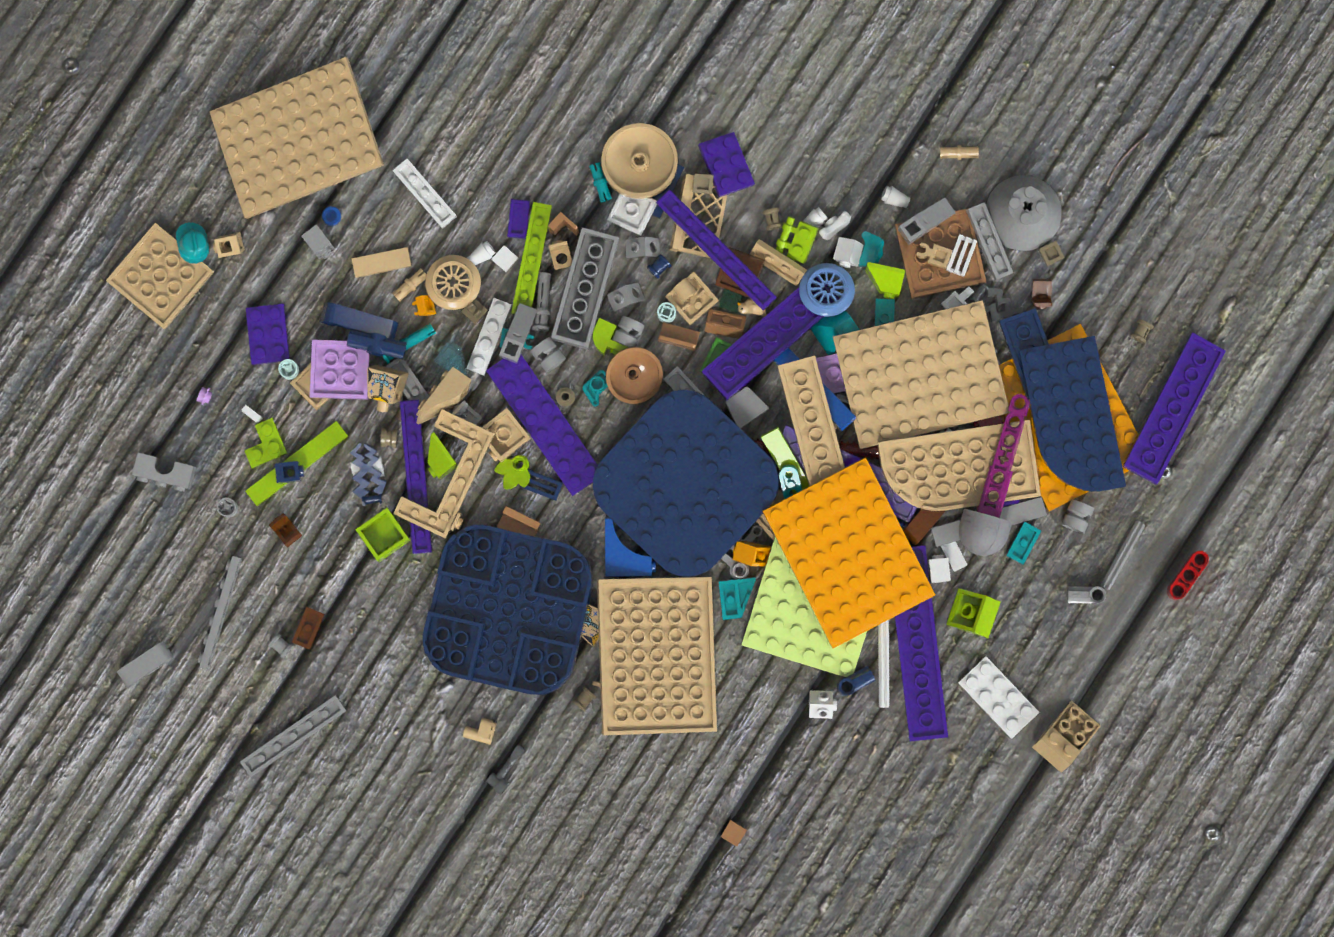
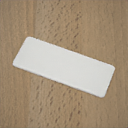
M956 542L941 546L954 572L967 566Z

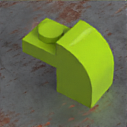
M599 318L593 331V341L596 349L605 356L607 349H610L609 353L615 355L619 351L628 348L611 340L617 325Z

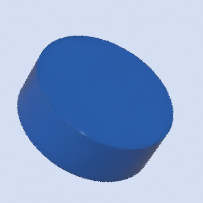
M329 206L323 210L322 219L328 226H335L341 221V213L336 207Z

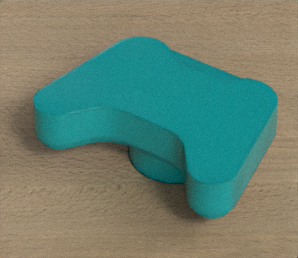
M864 231L861 236L865 241V246L860 257L859 267H865L867 262L878 264L883 256L884 240Z
M599 370L583 385V392L594 407L599 406V395L608 388L606 372Z

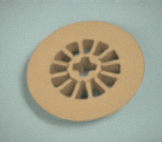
M448 255L439 258L431 265L426 275L425 286L430 299L436 305L448 310H458L468 306L475 300L480 291L481 278L478 269L469 259L459 255ZM449 266L451 273L450 275L445 270V268ZM452 266H458L455 274H453ZM460 268L465 270L463 273L457 276ZM443 270L447 277L441 276L439 273ZM465 274L469 276L468 279H460ZM437 277L445 280L442 282H436ZM452 277H455V280L458 281V284H454V287H451L450 283H448V280H451ZM461 282H469V286H465ZM445 284L444 287L438 290L437 285ZM459 287L467 289L466 292L462 293ZM448 288L446 295H442L441 292ZM456 289L459 291V293L461 294V296H459V297H456V296H455V290H456ZM451 290H453V298L448 297Z

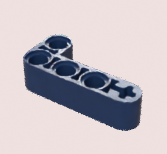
M330 302L324 303L319 320L320 323L339 326L367 334L378 333L393 340L399 324L393 320Z

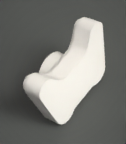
M846 211L839 218L833 216L825 223V228H822L819 234L825 240L831 239L837 232L848 226L851 216Z

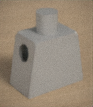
M745 387L741 391L739 390L725 402L734 423L740 429H743L769 410L768 406L749 387Z

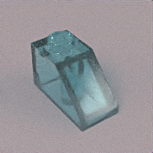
M447 342L434 362L448 372L454 367L468 377L465 357L461 352L462 348L454 342L452 345Z

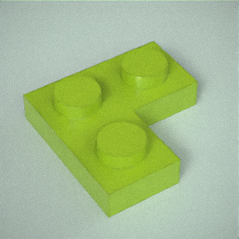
M273 418L255 425L262 443L244 450L252 469L288 454Z

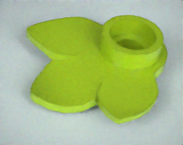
M517 455L513 459H505L494 470L496 473L504 475L503 488L505 490L513 489L518 484L525 488L530 481V473L528 471L529 460L523 455ZM523 462V466L518 468V463Z

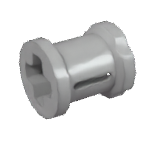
M278 633L271 640L268 647L276 650L283 659L291 651L293 645L284 641Z

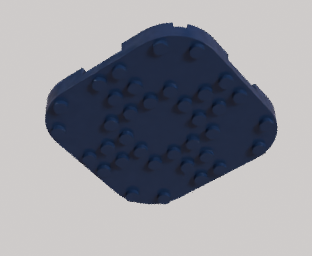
M690 390L673 391L659 398L601 460L593 478L594 496L604 513L661 567L672 574L687 577L702 574L713 568L763 515L762 511L773 504L779 490L778 469L769 454L740 429L708 397Z
M486 525L468 526L454 534L447 541L441 555L435 591L423 630V648L431 664L437 670L449 676L530 695H544L559 689L569 679L574 669L591 598L593 573L588 560L580 551L568 544Z

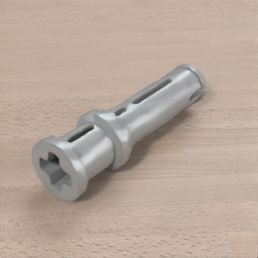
M539 273L537 308H535L537 313L534 326H532V330L549 331L550 273Z

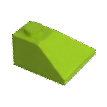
M867 262L865 272L878 292L884 294L883 297L887 299L899 297L905 270Z
M433 432L430 436L428 464L430 467L428 471L433 478L437 476L439 479H442L455 470L458 465L438 436Z

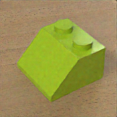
M958 588L946 625L989 638L1001 602L986 595Z

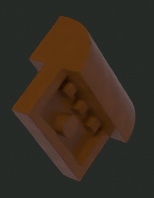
M729 247L759 279L765 260ZM720 268L715 285L749 297Z

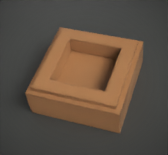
M730 820L720 837L737 847L747 830Z

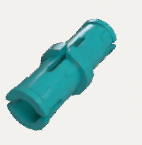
M601 162L595 163L597 171L594 164H591L589 168L594 179L593 185L597 188L600 202H606L604 193L607 201L611 200L612 197L607 186L608 182L603 174Z

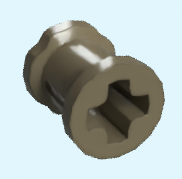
M779 208L763 211V215L766 217L767 231L782 228L783 224L780 223L778 215Z
M1138 319V325L1130 337L1145 344L1146 337L1154 326Z
M584 686L581 694L576 699H573L572 702L585 712L586 707L593 699L596 700L597 697Z

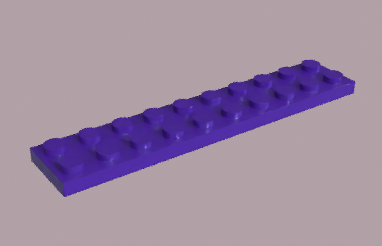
M926 546L911 547L930 583ZM931 597L895 616L909 742L948 737Z

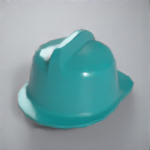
M192 222L184 223L178 227L176 240L180 256L189 263L197 264L204 261L209 254V244L204 228Z

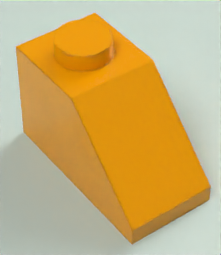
M737 541L733 549L734 555L732 560L750 566H766L771 546L748 541Z

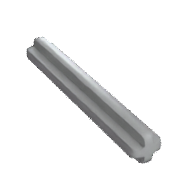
M1135 521L1101 583V587L1104 589H1111L1142 533L1145 524L1141 521Z

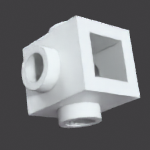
M810 690L809 718L832 719L833 711L837 710V699H833V691Z

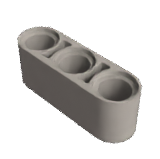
M164 641L119 669L117 673L125 686L129 688L168 663L174 656Z

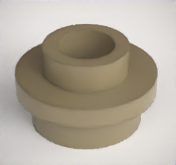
M564 387L558 390L556 400L559 405L567 407L573 404L575 394L570 388ZM565 393L568 394L569 399L563 400L562 395Z

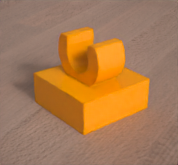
M429 295L415 297L416 301H413L412 305H417L418 312H415L414 315L431 316L436 314L434 302L430 299Z

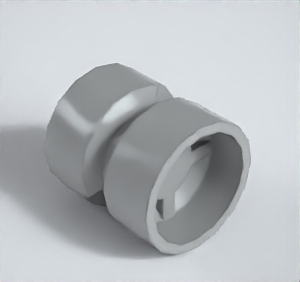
M622 316L618 324L620 329L615 331L611 340L628 348L635 347L638 342L636 337L641 336L645 326L634 319Z
M550 337L540 342L530 351L536 360L541 361L540 365L546 373L554 370L566 359L560 350L555 349L556 344Z
M1071 500L1067 509L1069 514L1064 516L1061 525L1085 534L1088 526L1087 519H1091L1094 508L1080 501Z

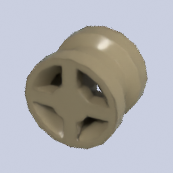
M382 428L381 447L391 446L392 448H397L398 429L389 431L386 428Z

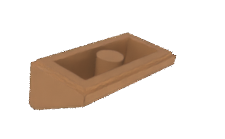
M709 309L705 332L739 339L743 336L747 316Z

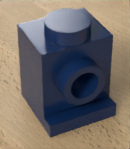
M298 461L275 464L276 481L278 484L299 482L301 477L305 476L304 466L300 465ZM290 469L294 470L293 476H288Z

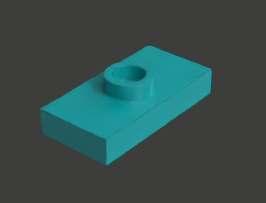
M875 299L874 327L894 322L895 299Z

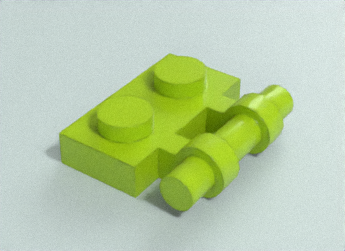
M788 216L787 221L783 223L782 234L777 239L776 250L783 253L784 248H787L789 251L786 257L805 264L819 228L804 221H800L798 227L793 225L795 218ZM790 232L795 233L792 243L787 241Z

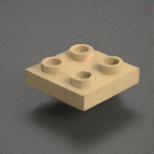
M695 272L679 282L665 296L690 326L719 302L717 297Z

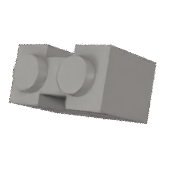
M317 224L302 235V238L319 260L321 258L326 259L333 253V245Z

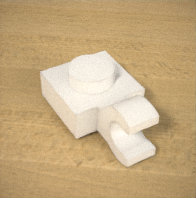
M967 287L960 295L954 291L941 305L944 309L966 305L965 300L974 291L970 287Z

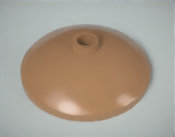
M629 347L619 351L611 358L606 369V383L610 392L618 400L629 404L642 403L652 398L659 390L663 379L662 366L658 358L649 350L641 347ZM635 370V374L629 375V371Z

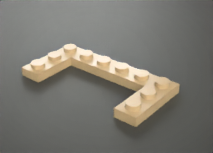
M442 409L434 427L468 442L437 512L401 496L393 514L443 538H447L494 437V433Z

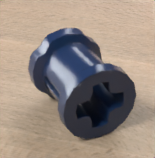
M661 254L658 255L659 258L651 266H647V269L657 279L660 278V274L667 268L672 267Z

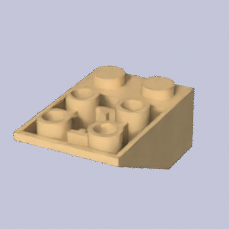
M454 367L449 372L446 370L440 378L441 382L439 385H434L429 392L430 396L427 401L424 399L420 403L416 414L418 416L416 423L419 425L439 416L442 409L445 411L454 409L467 395L471 379Z
M1070 701L1032 748L1062 773L1072 764L1101 726L1073 701Z

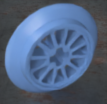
M822 263L813 266L804 274L800 282L799 293L803 304L808 310L814 314L829 317L842 313L850 306L854 298L855 286L852 277L845 269L835 264ZM825 274V281L820 275ZM827 274L832 275L830 281H828ZM817 277L821 283L815 281L814 279ZM834 277L839 278L837 281L832 282ZM840 282L843 284V286H836ZM811 284H814L818 287L811 288ZM824 285L832 287L830 293H827L826 290L823 291ZM836 290H844V292L840 293ZM819 291V292L816 293L815 295H812V293H811V292ZM822 295L820 301L815 299L818 296ZM834 295L839 296L841 298L837 300ZM825 297L827 298V304L822 303ZM829 297L832 298L834 303H829Z

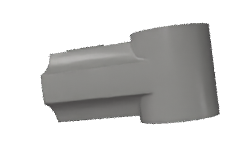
M1068 586V603L1100 604L1106 599V591L1102 587ZM1094 590L1102 592L1101 600L1096 601L1092 598Z

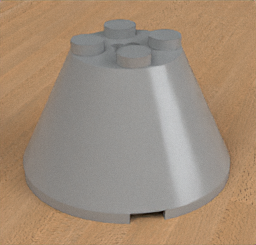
M1026 175L1010 177L998 184L987 200L986 206L1003 246L1009 249L1030 251L1040 248L1053 238L1059 228L1062 215L1060 201L1055 191L1047 183L1036 177Z

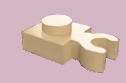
M920 243V247L925 248L926 252H917V257L921 259L928 257V264L947 269L953 250L936 244L931 249L926 243Z

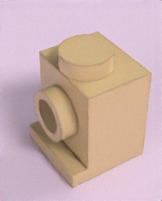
M240 232L219 236L213 242L214 251L218 253L219 258L241 254L245 250ZM227 241H230L231 247L226 245Z

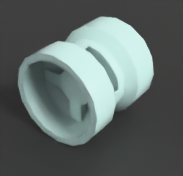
M668 302L659 305L657 309L658 319L662 323L673 322L676 318V308L674 305Z
M291 359L281 361L278 367L281 376L287 380H293L300 372L297 363Z

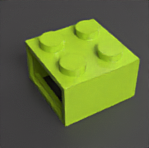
M385 508L355 529L378 562H381L411 541L388 508Z

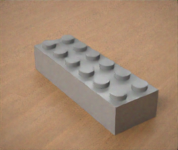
M586 228L581 229L551 336L553 341L589 350L618 248L619 237Z

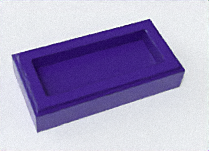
M511 199L508 238L526 239L530 201Z

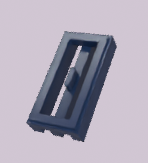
M528 470L530 475L558 486L556 489L530 479L529 483L553 491L555 494L551 495L530 486H526L523 489L557 501L563 483Z

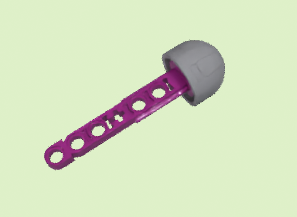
M1017 394L1011 399L1008 409L1010 413L1006 416L993 465H990L977 512L968 509L963 510L959 524V537L964 547L976 555L988 556L998 552L1006 544L1012 522L1001 519L1000 515L1013 473L1011 469L1025 423L1024 416H1027L1030 404L1029 399L1022 394ZM1018 398L1025 400L1023 408L1019 409L1015 406ZM1012 417L1019 418L1020 423L1017 427L1010 425ZM1008 435H1012L1015 439L1014 443L1010 446H1007L1004 442ZM1002 447L1012 450L1011 453L1007 451L1006 457L1009 460L1008 462L1005 461L1004 464L1000 460V457H1004L1006 452L1002 450ZM998 472L1004 475V479L1000 483H996L994 480V476ZM997 491L998 499L994 502L990 501V492ZM986 504L996 505V507L986 506Z

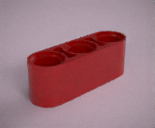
M1197 551L1189 556L1167 588V595L1170 599L1179 600L1186 596L1209 562L1206 552ZM1196 555L1203 557L1201 565L1195 563L1194 558ZM1186 570L1192 573L1190 581L1186 580L1183 576ZM1174 586L1181 588L1180 596L1173 594L1172 589Z

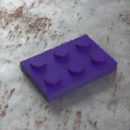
M734 132L699 143L698 147L709 174L714 175L713 184L719 198L754 186V180Z
M276 304L246 308L251 365L277 363L290 359L285 305Z

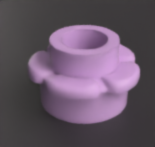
M202 387L197 401L201 402V405H204L205 402L209 403L212 392H209V387L208 389Z

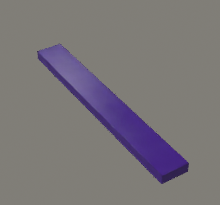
M670 189L656 202L763 311L777 298Z
M419 399L400 401L408 499L429 509L422 424L418 425L416 423L418 418L416 414L419 410L420 401ZM410 522L412 553H431V531Z

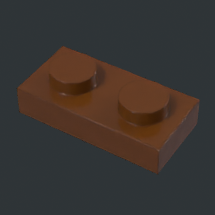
M306 607L292 643L310 650L325 614Z

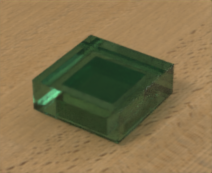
M724 289L719 308L737 313V303L741 302L743 295Z

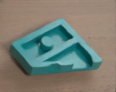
M756 578L719 581L723 620L742 618Z

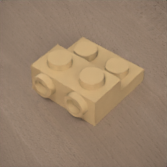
M507 408L482 427L494 433V437L489 445L491 450L489 454L495 462L499 460L502 463L531 439Z

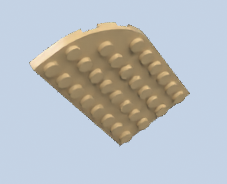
M1025 420L1011 469L1013 473L1005 501L1041 496L1030 420ZM1020 421L1011 422L1010 425L1012 427H1017ZM1004 424L877 442L884 477L892 490L901 499L921 509L944 511L979 506L990 465H993ZM1008 435L1004 442L1007 446H1010L1014 443L1015 439L1012 435ZM1002 447V450L1006 451L1004 457H1000L1002 464H1004L1005 461L1008 462L1009 460L1006 457L1007 451L1011 453L1012 450ZM1001 472L996 473L994 476L996 483H1000L1004 479V475ZM992 491L989 494V500L992 502L996 501L999 497L997 491Z

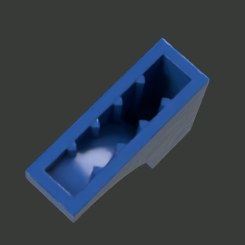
M605 519V576L652 577V572H656V561H652L651 556L639 555L626 548L615 533L613 520Z

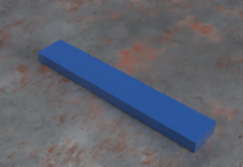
M788 348L774 362L777 365L800 359ZM823 384L832 421L843 431L856 419V416Z

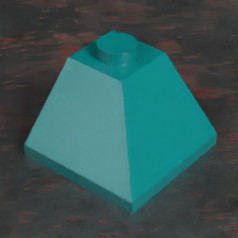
M843 311L835 316H825L810 330L827 355H832L836 352L833 341L834 336L860 329L846 311Z

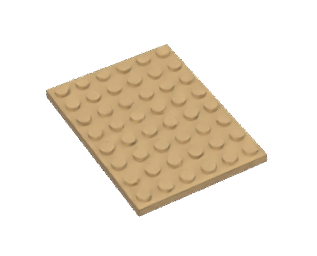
M347 57L210 111L244 218L246 219L384 166Z
M983 300L833 337L850 411L856 416L853 423L860 449L878 445L877 442L908 438L1010 413Z
M712 577L597 580L602 735L717 732Z

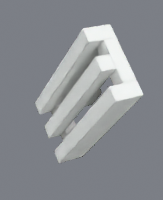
M959 234L946 271L964 277L977 240ZM961 240L965 241L956 267L953 269L951 267ZM968 243H971L972 245L962 272L958 271Z

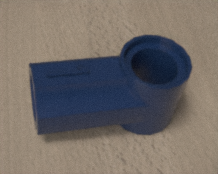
M866 666L840 680L837 683L836 689L840 695L848 696L876 680L872 671ZM843 682H848L851 686V690L848 693L844 692L841 688Z

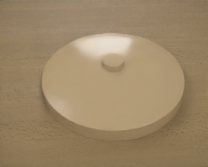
M636 123L624 126L610 136L603 148L601 162L603 174L615 191L626 197L644 199L661 193L671 184L677 171L678 157L673 141L664 131L653 125Z

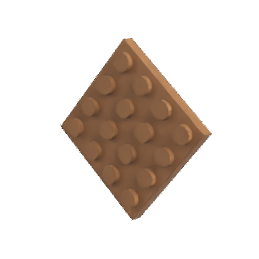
M966 209L955 211L956 214L910 245L906 243L898 231L899 226L903 223L895 224L911 299L986 283L978 243H976L964 277L928 264V257L924 259L917 257V252H926L925 248L920 247V243H926L931 249L936 244L954 250L959 234L977 240ZM961 240L951 267L953 269L956 267L965 241ZM968 243L958 271L962 272L972 245L971 243Z

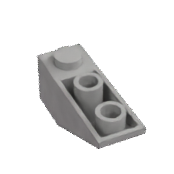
M943 198L901 224L898 231L906 243L910 245L956 214L947 199Z
M519 303L499 357L518 363L537 313L536 309Z

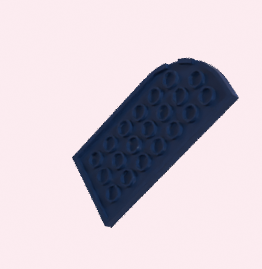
M1095 336L1019 350L1037 443L1046 466L1062 482L1083 491L1100 492L1126 487Z

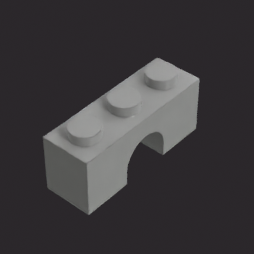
M137 453L132 473L133 476L137 477V481L148 483V480L156 481L155 485L166 488L168 484L174 486V490L185 492V489L191 490L196 467L175 462L170 473L161 474L158 471L159 458Z

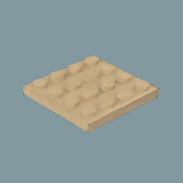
M154 223L106 281L165 330L214 271L203 262L194 264L185 261L180 256L177 240L158 224Z

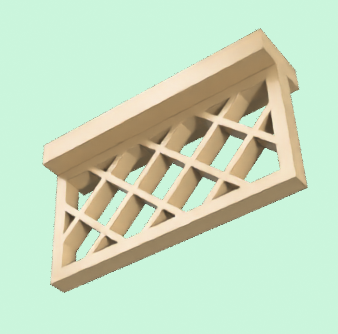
M684 175L679 199L692 212L691 203L697 199L703 209L695 215L697 216L705 210L711 219L705 225L713 222L716 227V233L714 234L719 238L727 195L716 199L712 193L710 196L714 202L705 206L700 198L704 193L698 195L692 192L694 175ZM716 203L720 212L719 215L713 218L707 208ZM674 222L669 251H679L710 258L697 244L692 249L683 248L684 240L689 236L685 237L686 233Z

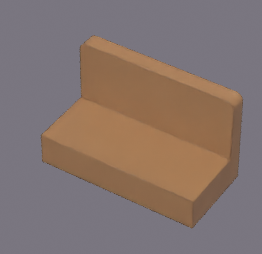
M562 212L548 225L549 232L554 237L565 226L576 236L579 233L578 227Z
M663 322L658 342L695 351L700 332Z
M506 506L497 528L535 537L541 523Z

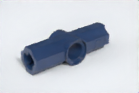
M350 330L348 335L347 347L364 350L371 355H386L403 359L406 352V342L389 339L382 334H367Z

